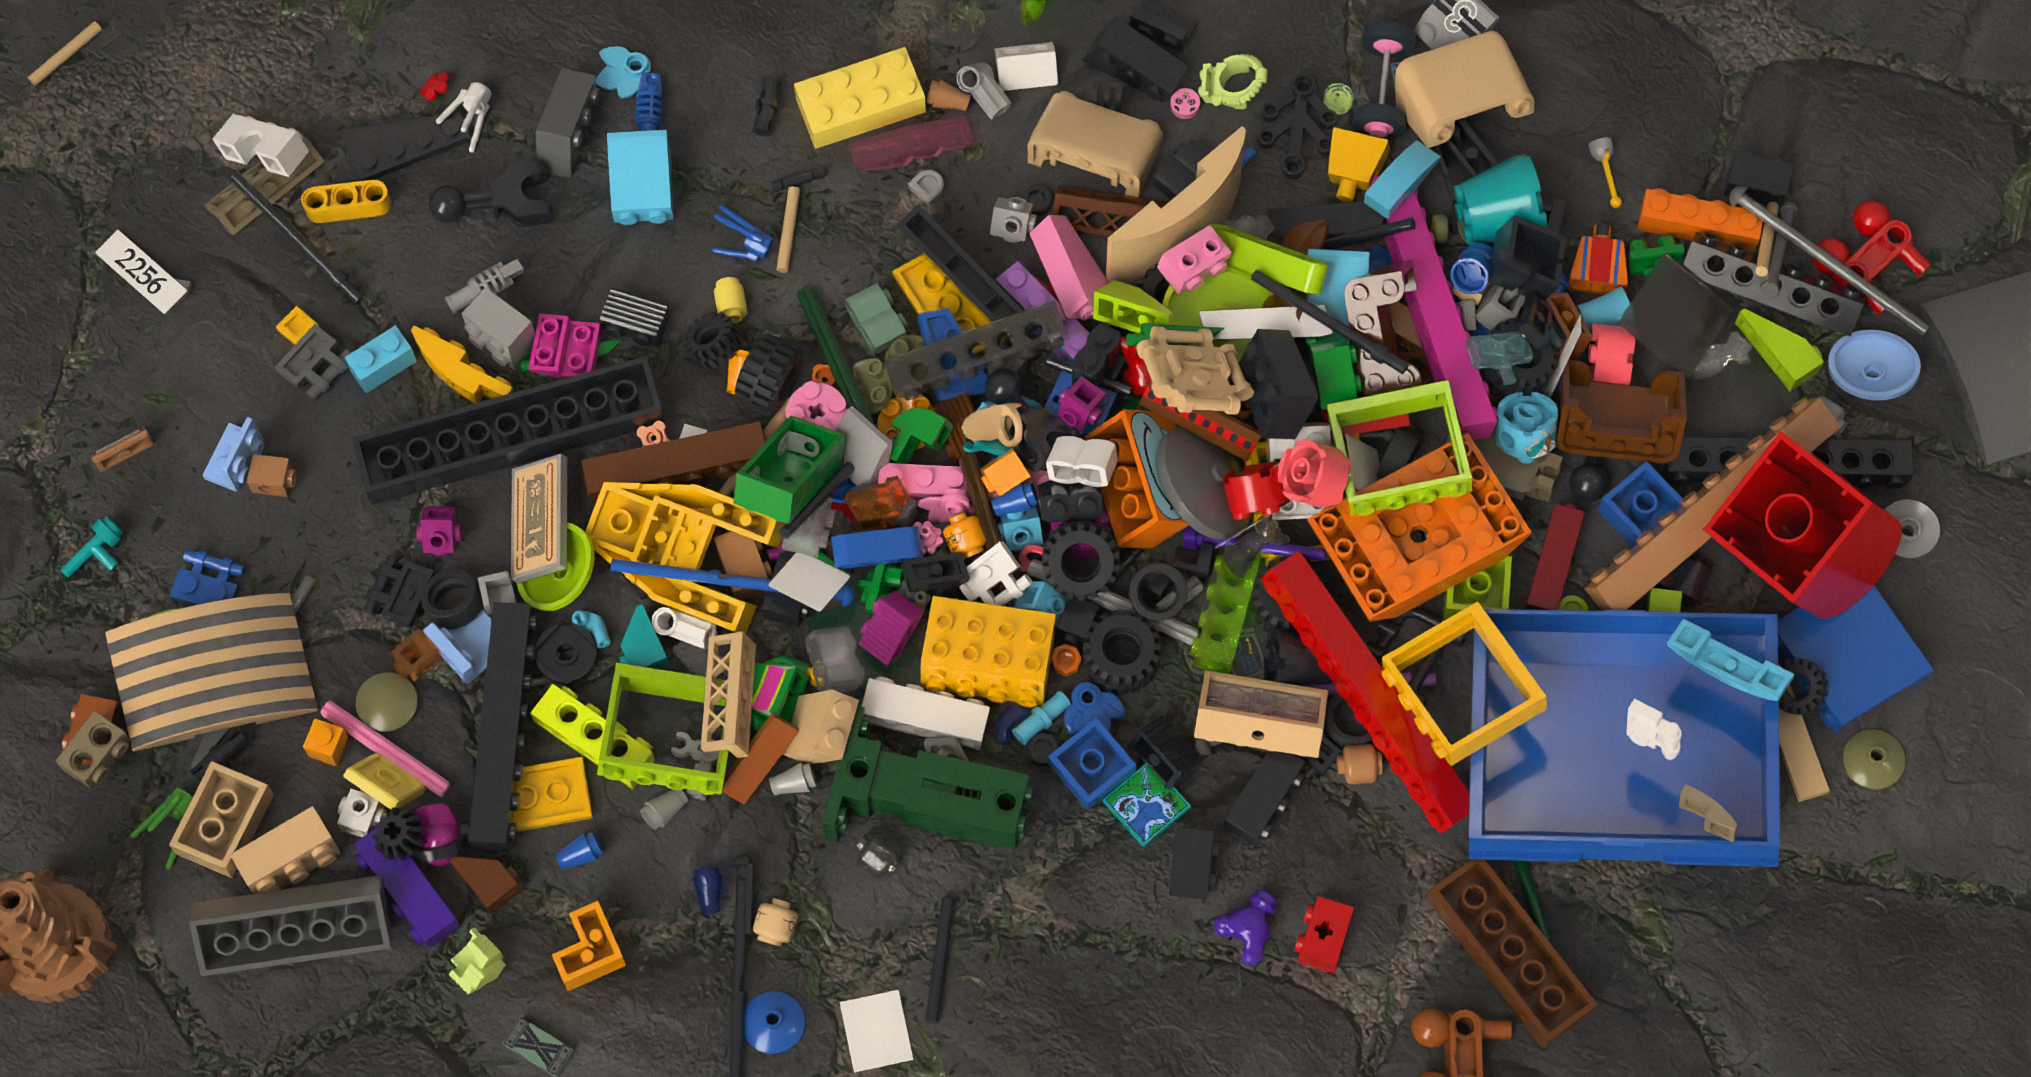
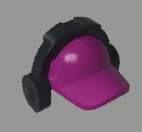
M445 803L425 805L415 811L414 815L422 818L423 823L421 827L425 828L427 833L420 837L425 846L417 845L415 847L417 856L414 857L434 866L450 864L449 860L453 857H458L461 850L469 843L470 821H461L459 828L450 807Z

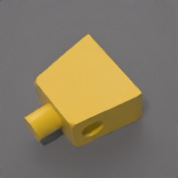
M1333 128L1328 175L1331 182L1339 184L1336 198L1345 202H1353L1357 188L1367 191L1371 187L1373 178L1379 175L1390 153L1388 140Z

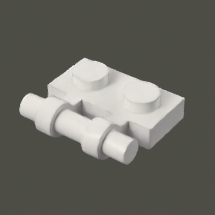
M1002 541L966 567L970 579L959 588L968 601L974 602L981 597L985 604L1004 606L1013 598L1018 599L1024 595L1025 589L1032 585L1033 582L1026 574L1018 580L1014 578L1011 573L1021 566ZM1002 581L1006 589L995 596L990 589Z
M1634 699L1628 708L1627 735L1634 743L1640 746L1647 745L1653 749L1659 746L1666 759H1675L1680 753L1682 733L1679 726L1674 722L1670 723L1664 720L1662 712Z

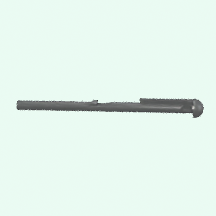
M1738 186L1730 192L1729 201L1733 207L1739 203L1921 335H1924L1930 326L1745 194L1748 189L1747 187Z

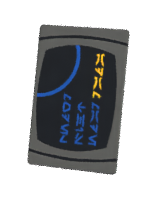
M1253 627L1221 636L1233 675L1255 679L1264 678V657Z

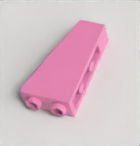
M1048 215L1029 233L1067 318L1093 319L1094 291L1109 282L1065 215Z

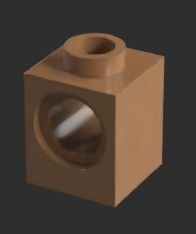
M252 454L247 484L251 492L288 497L290 487L293 488L296 482V470L293 469L289 458Z

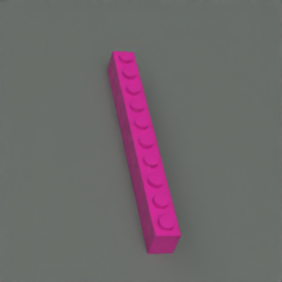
M1375 176L1373 178L1372 184L1378 179L1379 176ZM1416 189L1406 202L1403 201L1389 219L1384 217L1382 225L1413 218L1416 228L1386 236L1384 240L1392 263L1413 260L1418 289L1404 292V297L1434 382L1449 381L1461 435L1469 433L1473 440L1488 438L1498 423L1497 410L1494 406L1491 407L1488 398V385L1481 379L1479 360L1477 356H1473L1471 351L1470 335L1467 330L1464 331L1461 323L1460 307L1454 303L1452 285L1449 280L1446 281L1443 272L1444 263L1442 257L1436 253L1434 234L1428 230L1426 212L1419 205ZM1407 273L1403 276L1405 284L1408 281Z

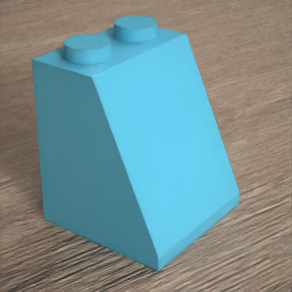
M667 130L607 133L611 211L614 223L632 225L638 221L663 223L666 220H674L672 157Z
M1308 249V256L1329 264L1322 294L1308 293V301L1315 306L1324 305L1328 314L1349 326L1344 289L1348 282L1368 273L1369 252Z

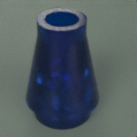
M712 867L694 870L695 877L692 878V882L701 907V914L719 913L723 875L719 873V868Z

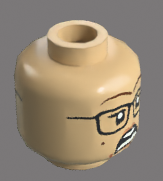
M773 898L771 904L762 903L759 906L753 925V931L758 935L757 940L779 947L782 946V942L787 943L791 941L798 920L797 913L790 910L791 903Z

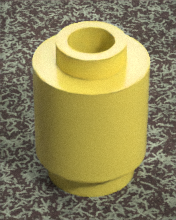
M735 277L722 278L716 282V288L714 289L717 314L719 312L724 313L735 324L740 322L748 313L743 285Z

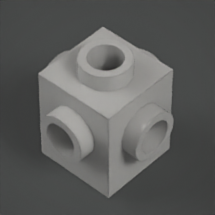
M998 197L993 210L990 235L1003 237L1008 242H1025L1028 233L1036 225L1037 215L1032 214L1033 204L1027 203L1025 199L1019 197H1011L1009 199Z

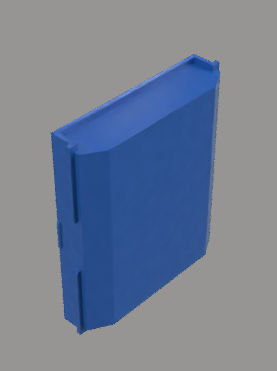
M1484 609L1545 693L1547 710L1471 754L1469 859L1580 862L1581 859L1664 861L1666 864L1778 867L1780 851L1778 701L1757 697L1723 683L1695 667L1667 646L1668 640L1681 621L1685 619L1711 632L1712 639L1762 664L1767 660L1778 666L1777 614L1676 613L1607 609L1604 611ZM1475 629L1471 733L1526 701ZM1634 699L1662 712L1664 720L1670 723L1674 722L1679 726L1682 733L1680 753L1675 759H1666L1661 751V747L1656 746L1653 749L1647 745L1640 746L1634 743L1627 735L1628 708ZM1685 783L1707 794L1733 817L1738 824L1734 843L1705 831L1704 817L1679 807L1680 793Z

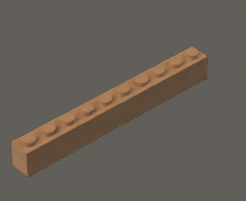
M1806 397L1797 401L1791 407L1793 411L1787 417L1782 416L1772 422L1769 426L1771 430L1764 436L1759 435L1747 444L1749 449L1742 455L1737 454L1731 457L1725 463L1726 468L1721 473H1714L1706 478L1702 483L1704 487L1697 493L1694 491L1685 496L1680 501L1682 506L1675 512L1672 510L1664 514L1658 520L1659 525L1652 531L1649 529L1640 534L1635 540L1637 544L1630 550L1624 549L1613 558L1614 563L1609 568H1602L1594 573L1590 578L1592 582L1584 589L1601 611L1606 609L1627 610L1707 542L1711 536L1702 529L1780 431L1811 452L1836 432L1841 426L1820 398L1807 399Z

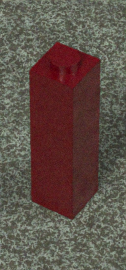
M1562 503L1561 505H1554L1525 610H1558L1584 516V511L1578 510L1572 504Z

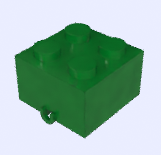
M1334 331L1321 337H1306L1310 365L1315 374L1317 394L1319 396L1316 405H1320L1323 410L1327 409L1328 404L1357 399V393L1362 392L1359 374L1356 373L1355 365H1352L1357 363L1354 345Z

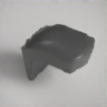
M907 497L900 506L886 503L878 516L885 515L887 525L893 529L910 527L918 514L916 500Z

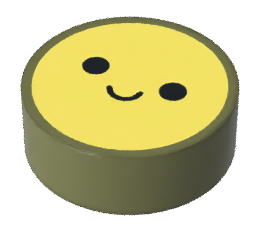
M1433 214L1431 231L1434 234L1435 244H1444L1447 241L1448 219L1445 214Z

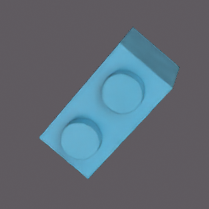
M396 325L344 357L351 373L365 393H368L417 362L411 346Z

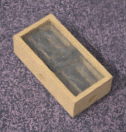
M1205 670L1194 738L1318 758L1328 690Z

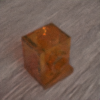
M420 628L391 651L396 661L392 664L394 669L403 679L409 675L413 681L435 663H440L443 660L438 648ZM414 657H420L414 664H411V660Z

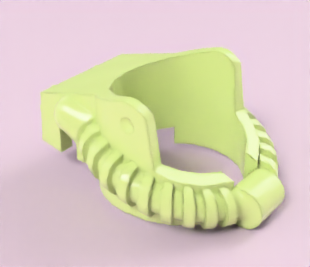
M1233 55L1224 59L1225 63H1217L1215 67H1212L1211 63L1203 64V70L1200 71L1202 86L1199 87V96L1202 97L1205 103H1212L1216 107L1223 104L1234 109L1247 108V101H1251V98H1254L1255 94H1258L1259 89L1262 88L1261 84L1267 82L1268 70L1253 55ZM1250 67L1255 70V80L1246 89L1240 92L1224 90L1225 83L1231 76L1237 73L1250 72Z

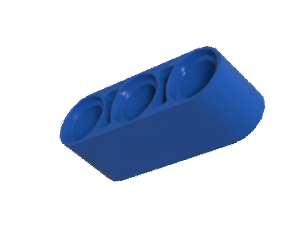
M917 526L843 534L831 538L835 569L898 563L907 559L923 557L920 530Z

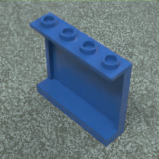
M1875 586L1856 604L1835 617L1821 619L1799 607L1778 619V651L1784 660H1792L1794 658L1809 660L1819 665V669L1825 672V680H1828L1829 686H1826V691L1829 692L1828 696H1824L1823 700L1825 702L1822 706L1819 705L1818 709L1820 710L1819 714L1822 722L1826 727H1832L1836 734L1848 723L1915 683L1919 685L1926 681L1934 671ZM1801 674L1794 675L1802 684V691L1804 696H1806L1810 689L1808 679Z

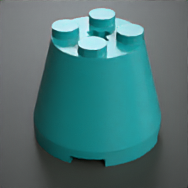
M1525 154L1513 156L1459 185L1453 186L1457 201L1454 204L1458 221L1463 220L1465 225L1462 227V233L1466 244L1475 242L1494 243L1496 231L1513 216L1548 229L1546 213L1543 211L1540 196L1541 188L1530 156L1526 157Z

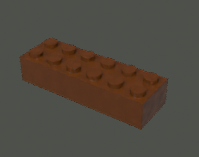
M1470 860L1430 889L1427 896L1429 903L1542 1049H1545L1594 1013L1598 1006L1596 1001L1486 860Z

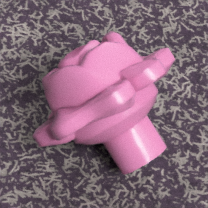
M925 521L923 525L920 522L914 523V526L919 527L923 555L926 552L930 555L934 554L936 548L943 544V539L940 537L942 534L941 529L934 527L930 521Z

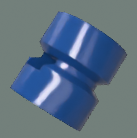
M1475 242L1469 244L1462 251L1450 272L1452 283L1459 291L1465 294H1476L1486 288L1489 283L1493 248L1485 243Z

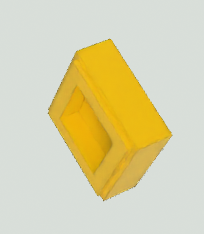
M296 306L276 328L295 345L314 324L318 327L319 325Z

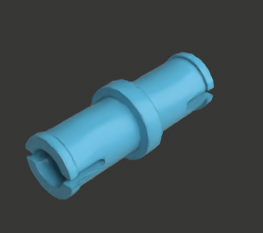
M1057 691L1041 707L1036 706L1031 710L1032 714L1020 725L1012 729L1014 736L1023 745L1027 744L1043 728L1048 729L1052 726V721L1071 705L1070 701L1061 691Z

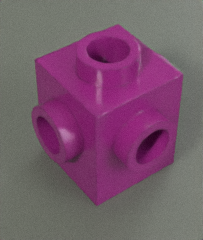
M1081 376L1071 388L1068 386L1059 397L1058 402L1061 403L1057 416L1063 419L1069 426H1073L1082 432L1089 424L1094 426L1102 416L1104 411L1101 409L1106 393Z
M424 507L421 523L417 524V541L422 542L423 553H432L436 556L454 553L456 543L462 540L461 523H456L455 507Z

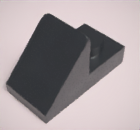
M962 552L903 560L901 565L909 593L930 590L932 598L933 596L942 597L967 583L970 579Z

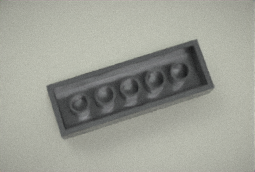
M381 875L195 902L191 904L189 925L201 976L391 949L392 926Z

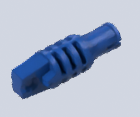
M643 72L640 77L636 95L635 123L639 127V131L657 130L661 125L663 95L660 74Z

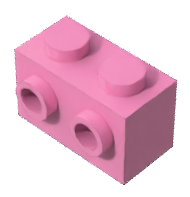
M1209 225L1163 253L1157 268L1177 294L1180 295L1186 290L1190 292L1196 290L1204 283V279L1211 275L1216 277L1223 273L1228 267L1227 263L1232 252Z

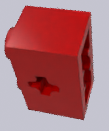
M1319 896L1315 905L1309 904L1303 921L1309 923L1306 935L1299 933L1294 950L1300 953L1298 963L1334 974L1354 907ZM1321 928L1327 930L1324 940L1318 938Z

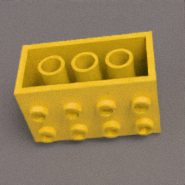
M933 596L921 658V687L935 694L938 691L957 693L958 696L963 698L978 696L988 698V700L996 703L1011 701L1018 702L1019 705L1024 707L1042 706L1044 704L1054 645L1056 614Z

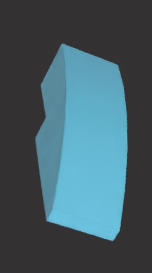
M1416 140L1387 167L1367 190L1364 203L1389 219L1403 201L1406 202L1439 162L1441 156Z

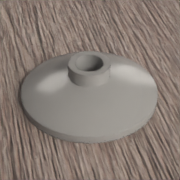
M1905 499L1896 501L1885 509L1900 521L1902 529H1909L1912 533V536L1909 537L1902 533L1896 555L1904 558H1917L1926 555L1935 547L1940 536V524L1935 513L1927 505L1916 500Z

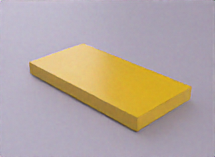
M923 254L892 271L894 279L917 315L943 309L950 310L965 335L968 346L971 348L977 345L971 349L974 356L976 354L979 356L992 349L993 345H999L1001 342H1004V337Z

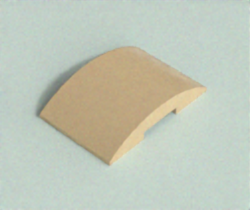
M1243 126L1198 162L1196 180L1164 207L1160 208L1154 201H1151L1108 237L1106 279L1109 283L1116 280L1132 286L1139 285L1140 279L1145 278V272L1149 268L1153 271L1155 270V264L1159 263L1163 253L1206 228L1209 223L1223 225L1233 207L1240 185L1246 129Z

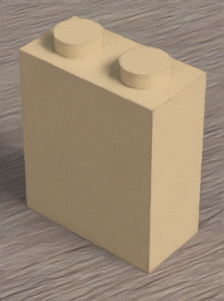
M835 690L798 696L791 724L796 726L799 732L782 755L805 764L841 760L859 700Z

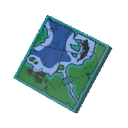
M1147 764L1143 765L1103 799L1104 805L1143 848L1191 809V805L1175 787L1169 790Z

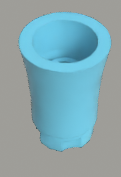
M1621 286L1596 299L1576 305L1590 333L1593 323L1625 327L1634 326L1632 309L1627 295Z

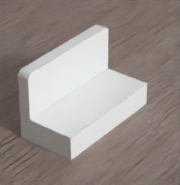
M1053 42L995 48L999 87L1002 91L1058 84L1056 54Z

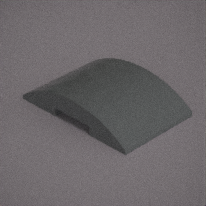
M2031 271L1921 303L1919 308L1926 324L1930 326L1928 330L1940 358H1945L1966 408L1963 414L1985 466L2031 453Z

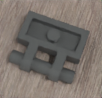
M314 324L274 368L277 373L298 389L306 381L311 383L312 386L305 394L314 401L321 393L325 394L330 389L329 384L338 374H343L348 369L344 357L351 354V352L345 349L339 356H336L333 351L339 346L338 342ZM326 361L330 366L321 376L317 375L315 371Z

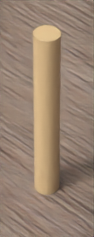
M95 21L29 75L27 77L34 86L39 84L102 31V28Z
M789 187L776 268L781 273L788 272L800 195V189L797 187Z

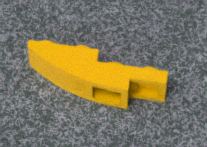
M417 326L412 327L411 332L428 365L439 378L464 398L473 403H479L483 395L493 399L514 393L509 381L499 376L493 378L485 374V370L480 366L470 363L465 347L453 340L447 342L441 339L438 333L427 327H424V329Z

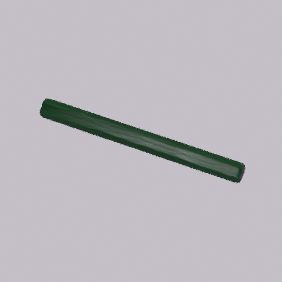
M804 286L797 292V297L840 393L846 401L847 408L853 406L875 426L814 289Z

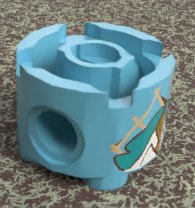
M1516 392L1506 396L1498 405L1496 446L1501 448L1506 454L1517 458L1519 462L1525 464L1532 463L1536 458L1549 454L1557 445L1558 408L1556 403L1549 397L1537 392H1531V396H1523V392Z

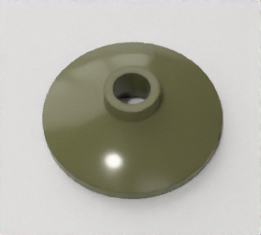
M1868 729L1856 733L1847 742L1843 751V766L1847 775L1857 785L1866 789L1881 790L1892 786L1899 780L1905 768V754L1900 743L1892 735L1881 730ZM1878 752L1881 755V760H1874L1871 757V753Z

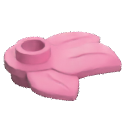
M947 489L943 492L942 497H926L917 502L918 507L929 510L928 520L934 524L949 522V518L966 512L967 517L975 516L974 508L970 505V499L967 498V492L961 489Z

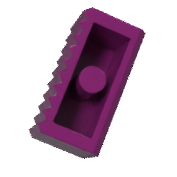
M898 591L892 592L887 597L882 595L872 607V611L875 612L872 616L873 618H869L860 630L863 636L858 644L886 666H889L900 657L923 615V610H920L918 606H914L913 602H909L903 595H899Z

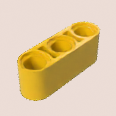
M379 180L311 187L304 191L301 198L307 217L314 223L382 216L389 212L392 204L386 185ZM382 195V198L378 201H370L373 196ZM344 199H353L349 204H340ZM323 202L320 207L311 208L314 203Z

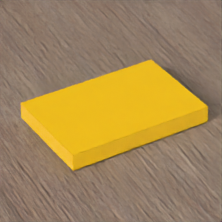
M583 757L523 767L522 781H517L516 793H520V808L518 812L514 811L513 823H517V832L593 818Z

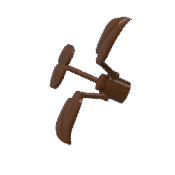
M1320 219L1296 225L1286 234L1282 246L1305 255L1308 254V249H1321L1328 232V221ZM1283 285L1308 301V293ZM1273 294L1264 301L1262 308L1294 306ZM1297 309L1296 317L1299 321L1302 315V311Z

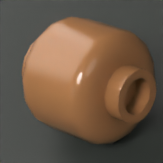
M1371 743L1348 744L1343 749V755L1337 756L1338 774H1344V779L1348 784L1374 783L1377 780V776L1382 775L1381 751H1376L1375 746Z

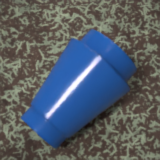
M1029 481L1026 483L1021 482L1003 495H998L991 499L996 515L1000 516L1033 510V506L1039 504V498L1033 483Z
M594 831L589 834L584 832L559 852L555 853V857L561 869L565 870L599 860L598 857L604 854V850Z

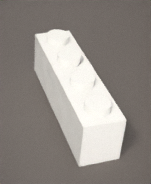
M877 677L876 680L869 678L862 707H865L866 718L870 719L871 725L926 738L956 737L960 746L976 750L981 748L990 707L984 706V702L977 699L963 701L955 699L954 695L947 692L929 693L925 692L924 688L918 685L907 684L904 687L896 685L894 681L884 677Z

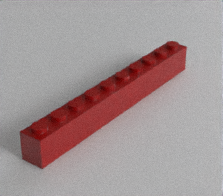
M1296 552L1271 568L1260 578L1264 583L1265 590L1281 607L1286 620L1295 627L1302 643L1314 654L1321 670L1328 674L1333 681L1338 694L1347 701L1354 711L1356 720L1366 728L1372 737L1375 747L1382 751L1389 761L1392 771L1401 778L1408 788L1411 798L1418 802L1425 812L1430 825L1441 834L1469 815L1470 792L1445 757L1440 759L1431 745L1433 740L1429 734L1423 735L1414 721L1416 718L1415 714L1411 709L1408 711L1404 709L1397 695L1400 693L1396 687H1389L1381 674L1383 671L1382 667L1301 552Z

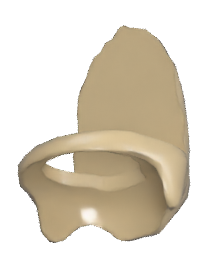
M1005 403L981 408L965 418L961 426L963 433L972 441L999 439L1004 446L1016 447L1021 442L1023 435V425L1017 411L1021 404ZM1013 423L1015 426L1014 437L1010 434V428Z

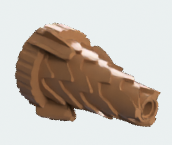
M44 869L37 872H26L20 875V880H0V994L2 996L10 990L12 993L16 992L35 1002L38 1000L43 1003L63 1002L68 998L79 996L83 991H87L102 974H106L109 970L106 964L112 952L116 951L117 945L111 942L112 934L108 927L109 922L92 898L88 897L82 890L75 889L72 885L66 883L59 884L54 882L53 870Z

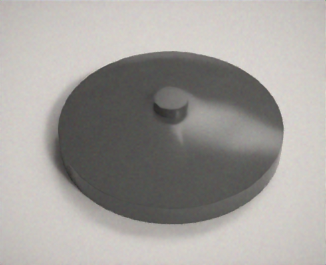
M1177 426L1165 434L1157 449V469L1165 494L1182 519L1197 532L1217 540L1228 539L1245 529L1250 522L1251 516L1239 520L1233 519L1222 476L1230 471L1235 470L1236 476L1240 475V472L1243 471L1236 456L1181 426Z

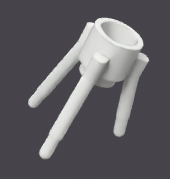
M472 83L468 90L462 89L458 97L436 119L437 124L442 123L464 102V108L469 111L461 127V131L465 132L474 115L478 114L469 147V152L471 153L475 151L485 114L489 109L487 103L492 96L491 91L483 84Z

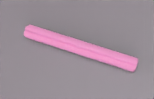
M328 701L321 709V714L324 718L334 725L344 728L347 734L423 783L439 797H443L449 791L451 785L448 780L334 702Z

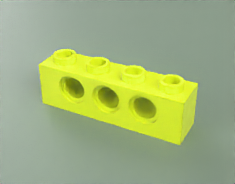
M552 684L530 714L533 721L598 766L606 720L601 717L603 713L590 703H587L585 706L577 701L578 696L569 688L563 686L560 689ZM568 712L578 714L577 718L570 723L562 721V718ZM616 721L610 757H616L612 755L614 748L624 746L628 748L627 752L623 756L616 758L654 763L655 758L651 751L652 746L640 737H637L635 740L627 735V729ZM593 729L603 731L602 735L595 740L587 738V734ZM619 780L632 790L638 784L632 780Z

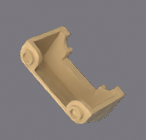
M1488 31L1403 60L1396 69V108L1405 113L1406 122L1427 148L1448 141L1454 133L1455 120L1505 104L1507 113L1514 118L1534 113L1533 95L1507 42L1496 31Z
M1062 91L1053 94L1028 142V163L1042 168L1045 160H1050V164L1056 166L1057 161L1110 178L1112 186L1117 187L1119 182L1126 188V196L1140 198L1161 146L1163 132L1159 128L1160 126L1152 120H1140L1078 99L1073 94Z

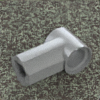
M984 62L964 66L957 74L959 87L963 91L972 94L991 120L1005 113L1011 107L1012 102L993 79L994 75L991 67ZM973 72L977 75V82L973 78Z

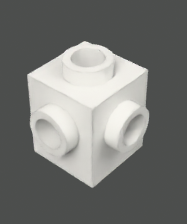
M350 789L348 797L344 796L339 804L338 814L340 817L337 824L342 832L363 838L376 829L373 823L382 822L381 812H386L385 806L362 789L360 791Z

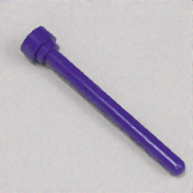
M1191 526L1186 527L1184 533V546L1188 549L1199 550L1201 542L1217 546L1227 540L1206 537ZM1234 537L1219 546L1288 557L1300 551L1305 559L1323 561L1327 557V552L1320 548Z

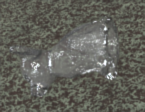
M1732 332L1726 344L1715 343L1706 348H1698L1695 344L1690 345V360L1694 380H1703L1716 375L1730 360H1735L1741 364L1750 363L1748 354L1752 349V344L1740 337L1738 332Z

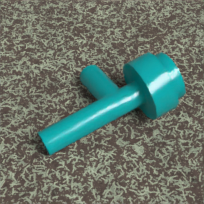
M105 516L103 519L99 518L91 526L96 534L60 569L65 576L69 578L92 555L109 571H112L119 564L102 546L106 542L113 548L121 540L120 535L123 534L122 529L108 516Z

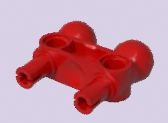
M1878 200L1864 201L1853 212V226L1856 231L1865 237L1872 238L1851 258L1847 245L1837 238H1827L1817 243L1819 247L1841 263L1846 264L1872 285L1874 283L1873 280L1895 259H1901L1918 277L1932 265L1913 246L1914 238L1908 225L1902 221L1891 219L1886 205ZM1887 235L1896 237L1898 244L1892 243ZM1812 257L1817 271L1824 275H1831L1835 284L1843 287L1851 285ZM1866 295L1865 303L1879 316L1885 308Z

